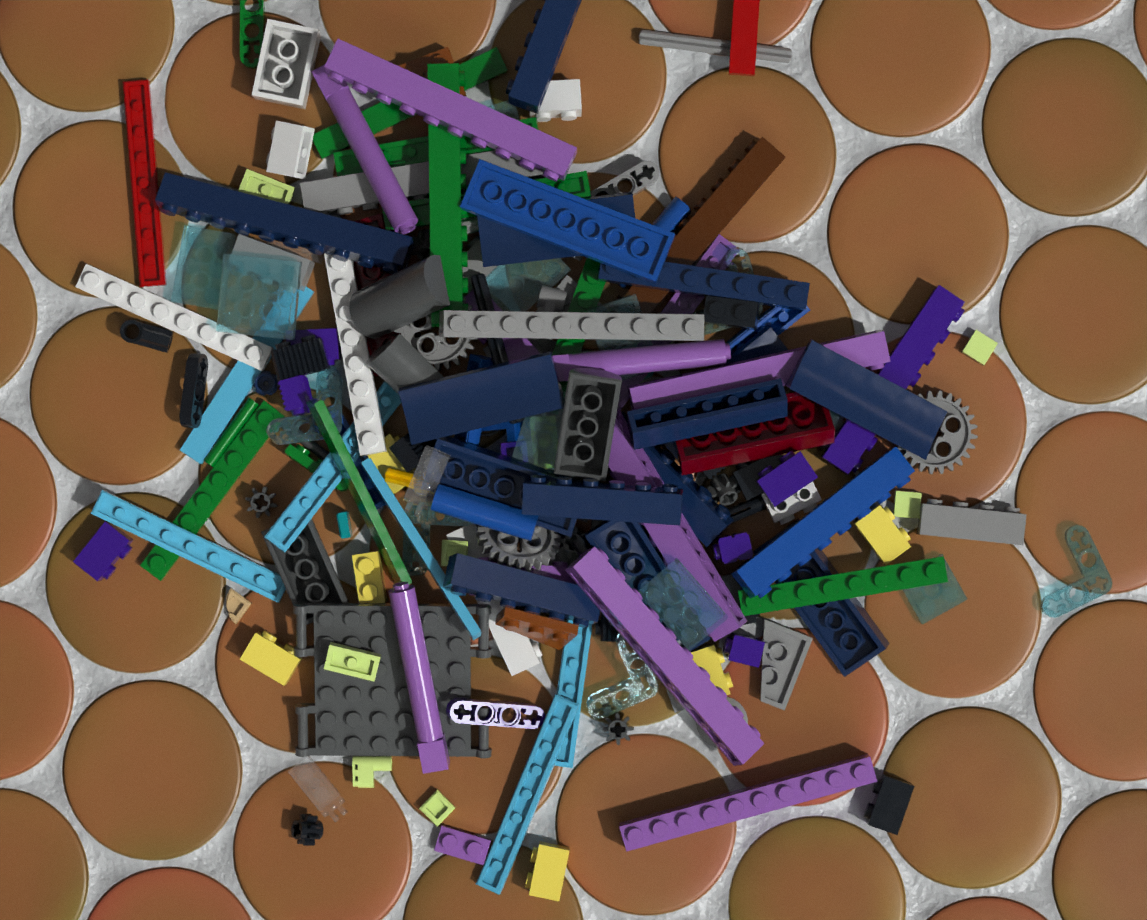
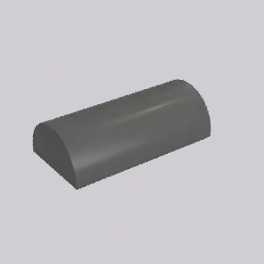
M440 255L429 256L353 293L349 308L351 318L357 329L366 337L377 339L449 306L450 302Z
M401 334L376 349L366 362L398 395L399 388L443 378Z
M574 368L569 371L554 474L606 481L622 378L619 375L593 368Z
M313 519L308 522L285 553L264 538L292 604L349 603ZM271 527L264 531H261L263 538L271 529ZM314 613L306 614V625L314 622Z

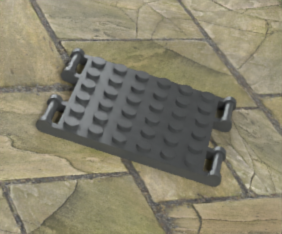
M391 603L293 604V613L296 614V646L294 647V656H314L315 703L295 704L298 725V746L295 747V755L298 757L419 756L418 739ZM418 604L442 731L445 734L449 757L490 758L492 756V748L489 747V726L479 725V746H471V724H459L451 720L446 714V707L450 700L454 698L471 699V657L483 659L491 657V648L489 647V615L491 614V605L464 604L470 614L478 615V626L481 630V636L478 637V647H471V636L450 604ZM307 613H314V646H307ZM330 642L381 654L375 682L325 670L324 665ZM460 705L458 709H454V713L457 716L461 712L471 715V710H465ZM480 707L477 712L479 719H485L489 716V707ZM309 713H315L316 745H308Z

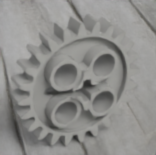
M469 305V311H471L473 307ZM431 314L426 316V324L421 328H417L414 322L394 331L401 333L431 365L434 364L437 371L441 370V364H444L446 369H451V361L460 365L458 358L460 355L468 358L465 352L466 348L474 350V346L469 343L470 340H478V338L459 337L456 344L450 345L446 337H439L435 333H428L416 338L414 336L415 333L434 328L431 324ZM427 338H431L434 342V349L431 352L425 353L422 349V342Z
M927 391L925 400L948 411L938 430L941 436L935 437L926 460L900 446L897 448L899 450L904 449L905 453L903 456L905 459L911 458L909 463L911 466H914L916 463L919 464V472L928 467V473L933 474L935 467H937L939 474H943L944 466L949 471H954V462L959 466L963 465L960 459L961 456L970 458L966 450L967 448L975 449V446L970 443V439H976L978 436L971 434V430L978 426L969 422L975 417L974 415L965 414L969 406L962 408L959 406L961 398L953 402L951 401L952 393L943 398L942 391H938L936 397H933L931 391ZM949 418H954L958 422V429L954 433L946 429V421ZM940 442H945L949 447V452L944 457L939 456L936 452V446Z
M480 525L477 526L476 537L479 538L477 545L483 546L482 554L490 553L489 561L497 559V564L502 565L504 563L508 567L515 566L519 570L525 567L528 572H531L532 566L537 570L541 569L542 564L548 566L549 561L554 560L556 553H558L561 535H558L557 532L537 525L531 541ZM518 539H519V542H520V547H519L520 553L517 552V542H518Z

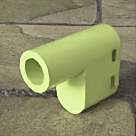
M353 756V787L374 788V771H392V756Z

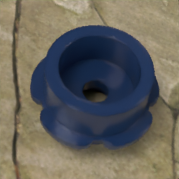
M262 371L256 377L253 386L256 387V392L259 395H272L277 391L279 381L277 376L271 374L270 371ZM264 381H268L267 386L264 385Z

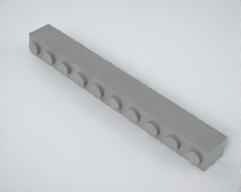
M496 150L466 155V164H461V173L466 174L467 188L479 159L531 179L546 178L542 175L543 171L536 168L528 170L519 165V160L510 157L508 160L495 154ZM429 162L391 168L407 199L414 198V200L429 198ZM364 172L300 183L304 209L323 214L337 211L338 215L353 213V208L363 207V211L378 209V204H380Z
M440 311L439 337L704 341V314Z

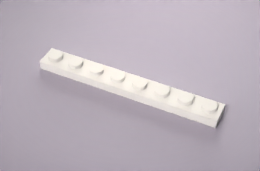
M324 253L360 456L387 452L373 371L366 363L370 357L367 337L357 329L350 314V299L353 293L358 291L353 261H340L335 259L333 255Z
M85 264L76 284V288L260 371H264L271 356L270 351L274 349L88 264Z

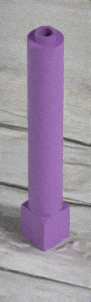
M325 65L311 71L394 231L402 234L410 233L416 228L415 225L418 222V218L354 99L348 84L344 80L342 83H338L328 77L329 74L326 73Z
M724 339L552 356L559 381H568L569 371L574 368H593L617 375L726 365L727 359H731L730 344H725Z
M398 582L393 584V588L388 592L418 739L417 746L422 772L425 774L449 770L450 759L445 734L442 731L415 587L409 585L408 582Z

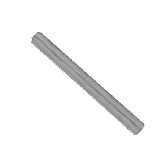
M641 30L639 34V44L730 56L731 41L649 30ZM757 44V60L790 63L792 57V50L790 48Z

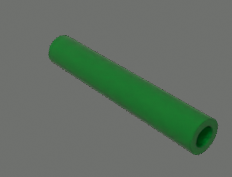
M251 398L247 399L205 457L204 461L212 467L216 465L258 408L259 404Z

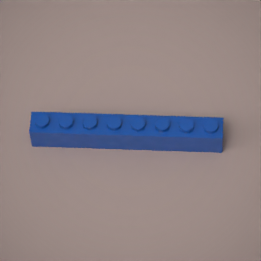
M896 446L888 450L732 572V576L749 598L757 595L759 598H762L772 590L770 585L776 580L782 582L792 574L790 571L792 567L796 564L801 567L812 558L810 553L816 548L821 551L831 544L830 537L836 533L839 536L852 527L850 522L857 517L861 520L872 511L869 508L877 501L880 505L891 496L889 491L895 486L900 489L911 481L909 475L915 470Z

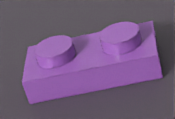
M441 825L434 851L484 865L491 839Z

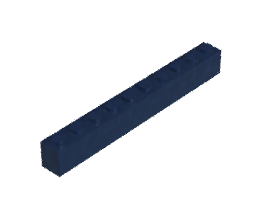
M166 172L155 199L159 210L168 216H175L177 214L185 216L187 220L195 223L200 221L208 222L211 226L218 229L231 228L241 235L248 236L250 233L259 236L260 239L267 242L276 240L283 242L284 245L290 248L297 249L298 246L307 248L313 254L323 255V253L333 255L335 259L340 261H356L359 265L366 268L379 267L389 274H394L408 267L414 248L411 236Z

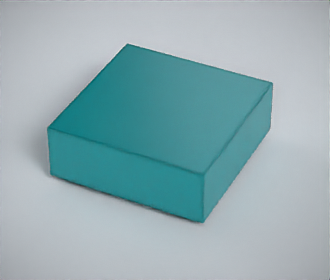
M349 511L337 513L340 538L353 537Z

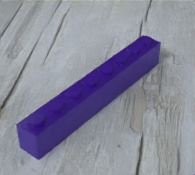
M936 286L889 355L891 362L884 363V368H881L877 374L905 389L909 385L913 387L921 376L918 373L919 369L923 364L928 366L936 353L932 350L938 342L943 344L948 337L950 331L947 328L951 322L957 323L965 310L961 307L965 302L942 286ZM846 419L835 435L834 443L829 444L821 458L846 475L851 471L855 473L863 462L860 457L865 449L870 451L878 439L874 437L875 433Z

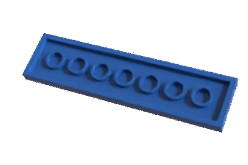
M479 159L460 205L461 210L655 284L675 238V233L481 159Z

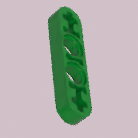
M240 0V60L244 66L250 69L258 67L259 58L254 59V63H250L249 59L245 58L246 55L250 54V46H245V42H260L259 46L254 45V52L260 57L265 32V0H258L260 5L255 12L246 10L245 4L247 0ZM250 24H256L259 27V34L254 38H249L245 34V29Z

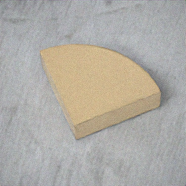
M230 588L226 597V608L231 620L237 624L252 602L233 588Z

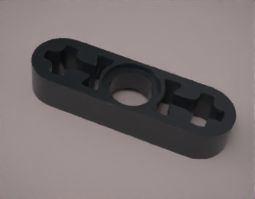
M191 353L186 361L179 415L180 424L185 428H198L201 423L208 373V359L205 354Z

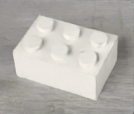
M267 19L252 96L255 99L306 110L313 76L311 71L315 67L321 38L319 29Z

